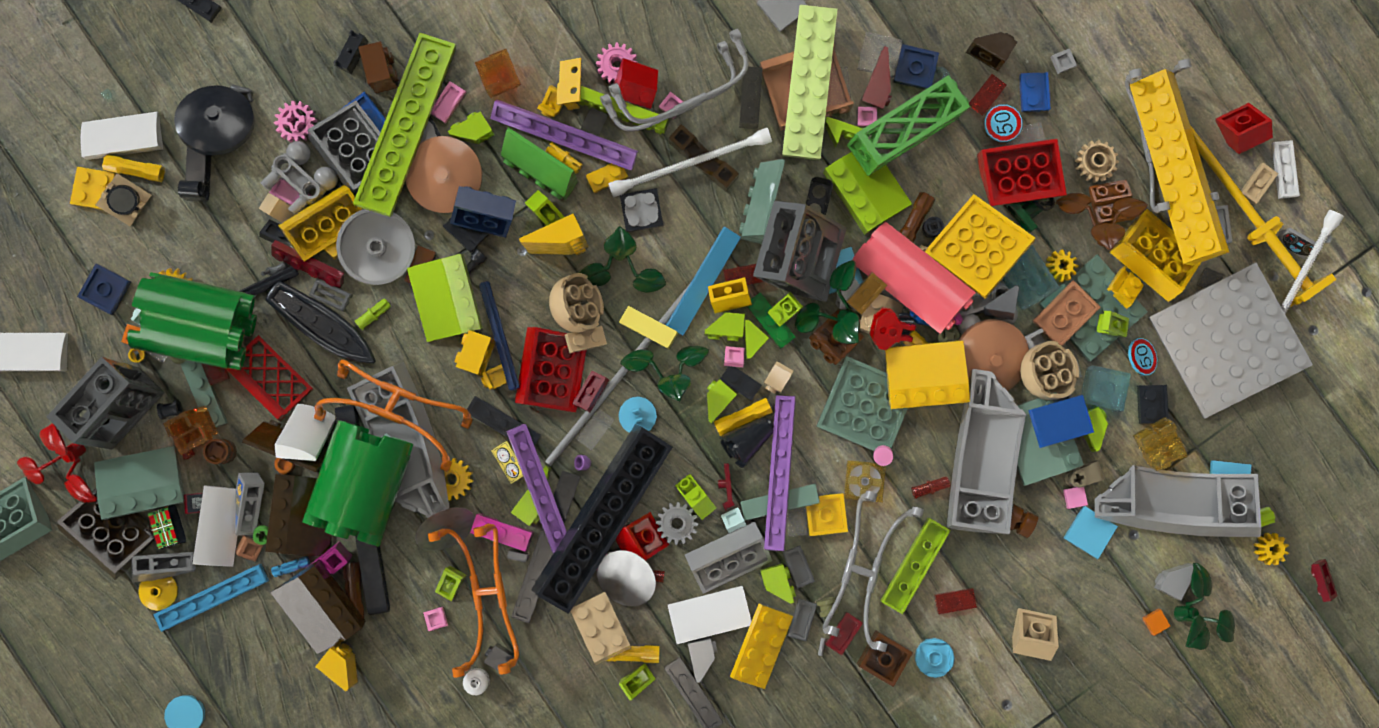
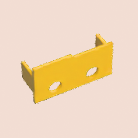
M582 58L560 61L557 105L564 104L568 110L580 108L576 102H580ZM578 68L576 73H572V69ZM573 88H577L575 94H571Z

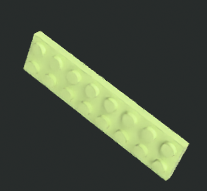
M799 6L782 156L812 160L821 159L838 10L836 8Z

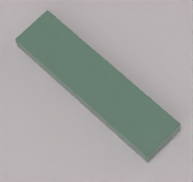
M816 484L789 490L788 511L820 503ZM768 495L740 502L745 521L767 516Z

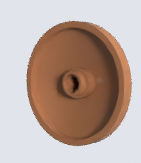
M438 136L427 139L419 144L405 181L410 194L421 206L438 213H452L459 186L471 187L477 191L480 190L482 168L477 155L467 144L453 137Z
M988 319L972 325L962 334L958 341L963 340L968 382L972 369L992 372L996 376V380L1007 391L1022 379L1020 372L1021 363L1029 348L1024 335L1019 329L1002 320Z

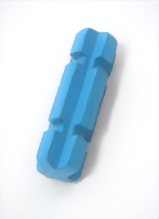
M308 556L299 558V560L296 559L281 564V566L272 567L271 571L274 577L283 575V573L287 574L308 567L310 560Z

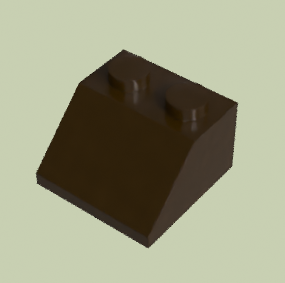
M998 32L975 38L965 53L998 72L1018 41L1014 40V37L1008 33Z

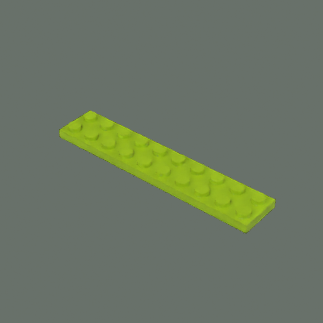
M419 33L354 199V206L392 217L454 55L456 44Z

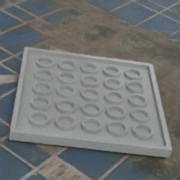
M1253 263L1148 317L1204 419L1313 365L1257 263Z

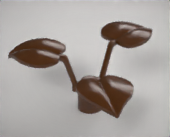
M1070 193L1062 196L1055 202L1062 211L1069 214H1078L1085 209L1088 210L1094 226L1091 229L1092 237L1097 241L1098 245L1104 246L1110 251L1125 236V229L1116 224L1118 217L1122 215L1127 219L1135 218L1141 215L1148 207L1146 202L1139 199H1119L1113 205V209L1117 213L1112 224L1102 223L1097 225L1089 206L1091 203L1089 196L1082 193Z

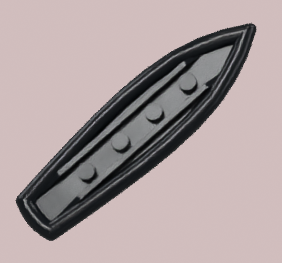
M278 281L270 289L266 302L313 342L325 350L350 361L372 364L376 362L365 339L348 321L336 312L282 281Z

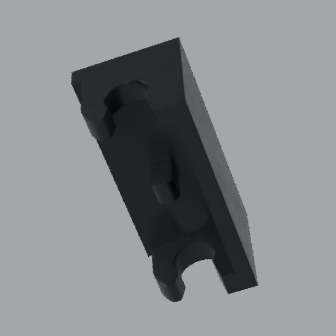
M350 30V35L338 59L334 60L333 64L335 67L352 75L361 58L359 47L367 45L369 41L364 35L360 33L358 35L353 30Z

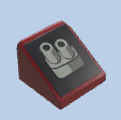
M203 493L184 495L185 514L200 513Z

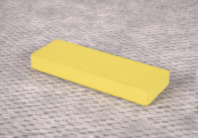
M630 306L627 307L619 321L625 327L667 349H670L678 334L672 328Z

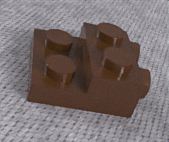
M837 310L831 316L837 317L840 311ZM828 318L809 339L814 349H820L824 353V359L828 363L836 365L858 343L844 344L835 340L832 333L834 326L838 322ZM859 332L860 342L864 338V336Z

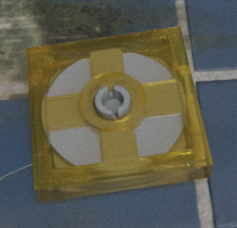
M847 460L844 499L859 500L862 494L866 491L877 493L875 502L883 503L886 466H881L877 463Z

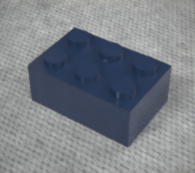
M459 186L450 224L506 238L512 222L516 200H512L507 196L493 195L487 191H477L467 186Z

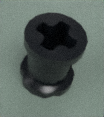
M177 399L172 403H158L157 414L159 418L164 420L170 416H182L181 402Z

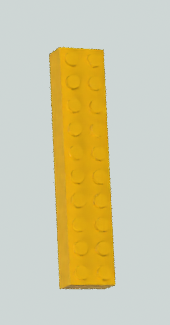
M1164 69L1130 84L1165 202L1169 201L1170 210L1167 211L1183 264L1195 265L1229 253L1174 73Z

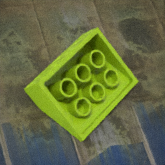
M850 152L826 167L823 171L825 177L833 182V189L864 235L912 205L887 165L868 176L853 153Z
M463 254L407 268L427 342L483 328Z

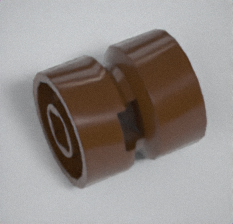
M212 439L205 444L203 449L204 458L212 464L230 463L237 454L235 444L227 439Z
M1013 504L1010 530L1016 529L1017 534L1029 538L1037 525L1038 516L1029 511L1024 512L1023 508Z

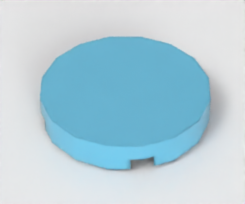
M926 639L916 649V665L921 672L929 677L937 678L944 676L951 670L954 664L953 650L942 639Z
M182 695L174 698L167 705L164 719L168 728H199L205 720V709L202 702L198 701L194 696Z

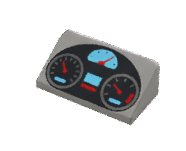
M1292 228L1282 230L1278 236L1288 251L1304 260L1308 259L1307 257H1309L1316 243Z

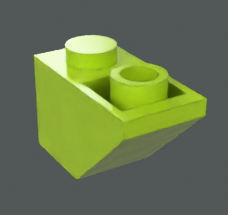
M481 111L471 113L465 121L453 124L450 127L451 129L448 130L451 137L474 144H480L495 135Z
M790 292L770 309L768 314L780 327L797 314L803 306Z
M725 312L705 329L704 335L712 340L727 337V341H739V338H743L745 314Z
M690 474L675 485L701 520L717 509Z
M781 563L761 569L760 572L765 589L790 604L794 603L793 598L796 597L794 587L789 586L788 579L791 578L788 567L784 568V565Z

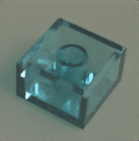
M1094 365L1086 367L1081 392L1086 406L1099 407L1100 409L1113 412H1123L1131 373Z

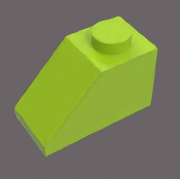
M539 190L525 202L527 207L546 226L564 218L553 203Z
M720 379L718 382L714 380L707 387L709 390L707 393L708 421L710 423L719 416L737 395Z
M1093 407L1088 410L1094 433L1083 435L1091 452H1097L1101 449L1108 423L1104 410L1099 407Z

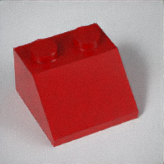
M622 58L615 83L619 85L623 99L651 109L657 92L659 70Z
M1250 103L1215 118L1227 145L1238 154L1273 138L1272 119Z
M651 512L623 527L615 539L622 551L635 553L645 561L669 546L667 539L661 538L662 531H657L659 526L656 524Z

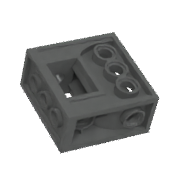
M774 201L753 276L788 293L791 292L794 296L827 302L831 288L830 278L832 272L836 269L847 228L806 204Z
M101 357L47 415V418L74 444L113 450L165 392L139 367ZM86 410L87 412L81 417V411ZM109 418L110 422L107 425H104V423Z

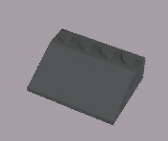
M355 100L309 128L308 139L330 168L336 172L343 185L347 186L354 197H356L380 131Z

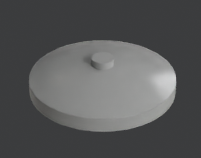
M364 209L356 212L344 222L338 233L336 250L341 265L350 276L366 284L382 285L397 280L407 271L414 258L415 241L408 224L396 213L393 212L392 217H388Z

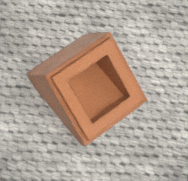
M243 535L235 553L237 556L256 562L263 545H259L254 542L253 538Z

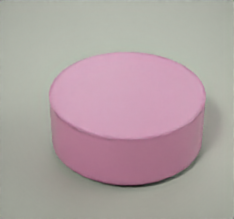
M885 445L878 446L874 451V461L881 466L890 464L893 460L891 448Z

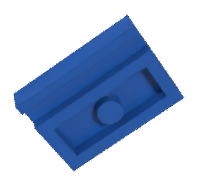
M1048 72L1021 73L1019 75L1021 112L1049 111L1051 107Z

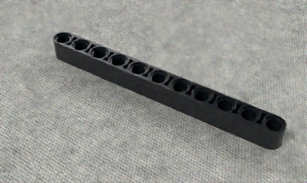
M354 405L335 408L336 424L340 420L360 426L358 411ZM357 535L355 540L368 614L376 615L390 612V601L381 547L357 540Z

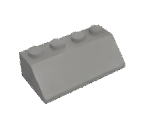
M755 522L685 554L690 569L703 594L773 561L769 551L764 549L765 542Z

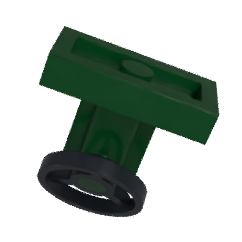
M1053 197L1049 198L1050 201L1046 198L1026 201L1021 204H1005L1004 206L1022 229L1030 233L1038 227L1032 219L1043 210H1051L1055 205V200Z

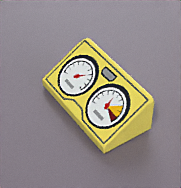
M509 441L502 443L492 450L511 484L523 477Z

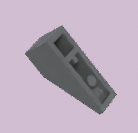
M194 552L132 556V582L154 581L194 572Z

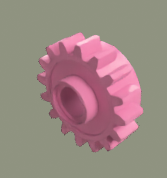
M616 42L615 47L608 44L609 49L602 48L603 55H597L598 59L601 60L596 62L597 67H600L597 69L598 74H602V80L607 78L608 84L615 82L619 67H613L612 64L614 62H621L622 58L631 61L637 59L636 54H632V48L626 50V44H623L622 47H619L618 42Z

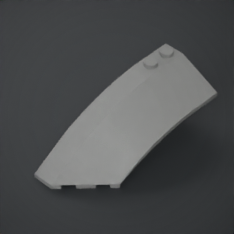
M404 362L391 366L372 376L379 381L388 382L419 396ZM367 379L347 388L352 400L368 405L372 404L382 409H385L393 394ZM400 396L392 413L404 417V419L416 424L435 438L423 403ZM355 406L364 427L369 429V434L382 438L387 433L391 438L395 437L413 444L411 457L395 502L402 504V507L411 511H418L426 515L427 518L439 511L448 509L447 488L444 471L440 469L442 461L439 449L429 439L411 427L398 424L371 413L367 409Z
M972 369L969 380L970 402L964 403L955 452L947 528L973 532L1010 534L1015 477L1024 422L1027 415L1022 409L1020 410L1013 401V397L1005 387L1003 388L992 372Z
M1134 464L1124 476H1120L1109 486V489L1095 498V518L1135 528L1175 534L1215 537H1261L1258 474L1187 473L1140 467Z

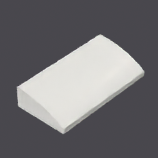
M159 112L82 122L81 155L87 160L104 158L106 154L120 156L163 149Z
M0 333V371H67L68 333Z
M297 404L275 443L276 458L316 461L336 422L335 415L327 412L324 420L319 421L314 419L315 407Z
M204 485L193 564L233 567L238 536L235 534L236 488Z
M743 586L668 604L677 644L747 627L752 622Z

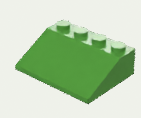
M508 127L501 151L503 163L511 169L513 167L519 169V174L526 179L529 177L534 179L535 184L544 190L545 187L551 191L550 194L556 199L560 200L563 198L566 200L578 183L574 170Z

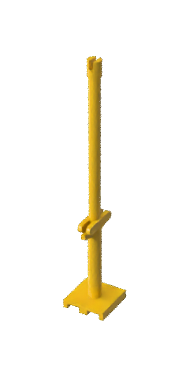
M1191 126L1198 152L1257 228L1247 235V239L1252 241V245L1266 242L1291 276L1297 279L1301 267L1276 236L1277 232L1284 225L1280 222V218L1275 216L1266 223ZM1331 273L1312 283L1309 277L1306 276L1304 281H1302L1303 283H1301L1302 290L1291 301L1290 308L1295 304L1298 305L1301 302H1306L1337 279Z

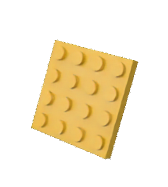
M973 194L924 252L986 299L1035 242V237Z

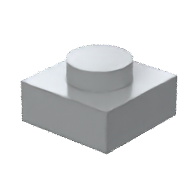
M1070 48L1050 57L1057 74L1077 66Z

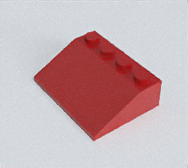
M1058 139L983 149L977 154L980 175L991 207L1067 195Z
M527 327L518 380L520 388L517 389L515 403L576 413L577 406L573 404V401L580 391L586 350L569 353L565 338L567 333L538 327Z

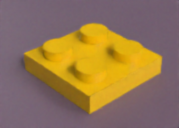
M77 167L70 204L102 210L96 206V203L116 173Z
M843 493L819 496V504L806 507L809 536L848 532Z

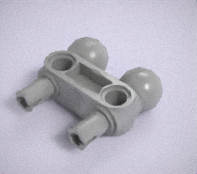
M301 141L290 143L286 149V154L279 155L274 159L271 166L272 171L260 182L268 191L280 179H284L300 196L288 208L294 215L301 212L307 205H312L323 198L326 191L335 188L338 183V175L330 167L317 169L314 179H312L298 166L308 162L311 154L308 145ZM284 163H289L286 170H281V166ZM311 189H316V193L313 196H308Z
M999 282L986 299L977 292L972 297L974 302L965 312L960 311L963 320L957 327L961 334L972 325L981 321L976 314L983 313L984 306L996 299V292L1004 294L1009 290L1006 284ZM1015 308L1013 320L994 317V319L1013 324L1017 320L1018 310Z

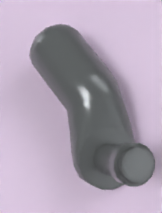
M234 84L230 86L231 89L241 94H247L248 101L253 102L251 89Z
M282 262L276 267H267L266 271L261 272V275H273L288 268V265Z

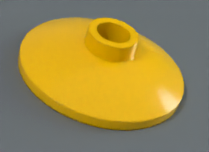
M173 577L144 581L139 586L141 602L147 608L155 611L170 607L178 595V586ZM154 588H156V589L158 590V594H157V595H154V594H153V589H154Z

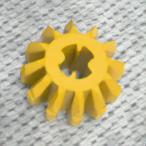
M1060 250L1059 253L1054 251L1052 252V257L1046 258L1049 263L1045 264L1044 267L1050 269L1046 274H1053V281L1057 278L1060 283L1064 279L1069 281L1071 280V275H1076L1074 269L1078 268L1079 265L1073 264L1077 258H1070V251L1066 254L1064 250ZM1061 263L1064 264V267L1062 269L1059 268V265Z
M1264 533V537H1257L1260 543L1253 545L1258 547V550H1255L1254 553L1259 555V561H1264L1265 565H1279V561H1286L1283 555L1289 554V552L1285 551V548H1288L1289 545L1284 543V537H1279L1277 533Z

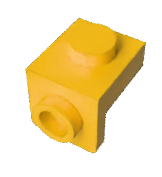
M552 85L548 87L542 103L537 108L547 117L558 115L563 104L557 105L556 87Z
M502 364L488 371L481 372L483 375L481 381L484 387H488L489 390H494L507 384Z

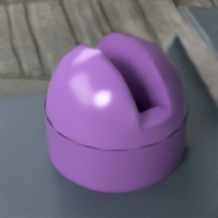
M577 455L574 460V466L577 470H587L591 466V460L585 455Z

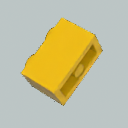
M745 277L708 286L710 301L715 314L752 305Z

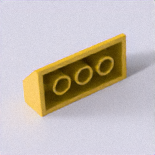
M342 185L278 226L302 260L306 261L336 242L344 222L350 216L363 209L354 206L355 197L347 186Z

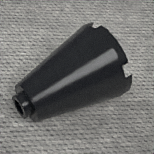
M760 418L722 435L720 443L727 455L737 460L735 464L740 468H744L773 434L774 426L769 419Z

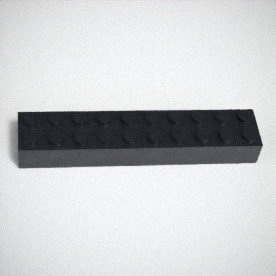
M637 424L634 425L531 588L536 596L567 614L570 613L673 447L645 428Z

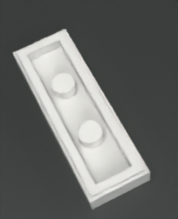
M1293 140L1273 142L1271 144L1274 169L1279 173L1276 176L1278 199L1299 197Z

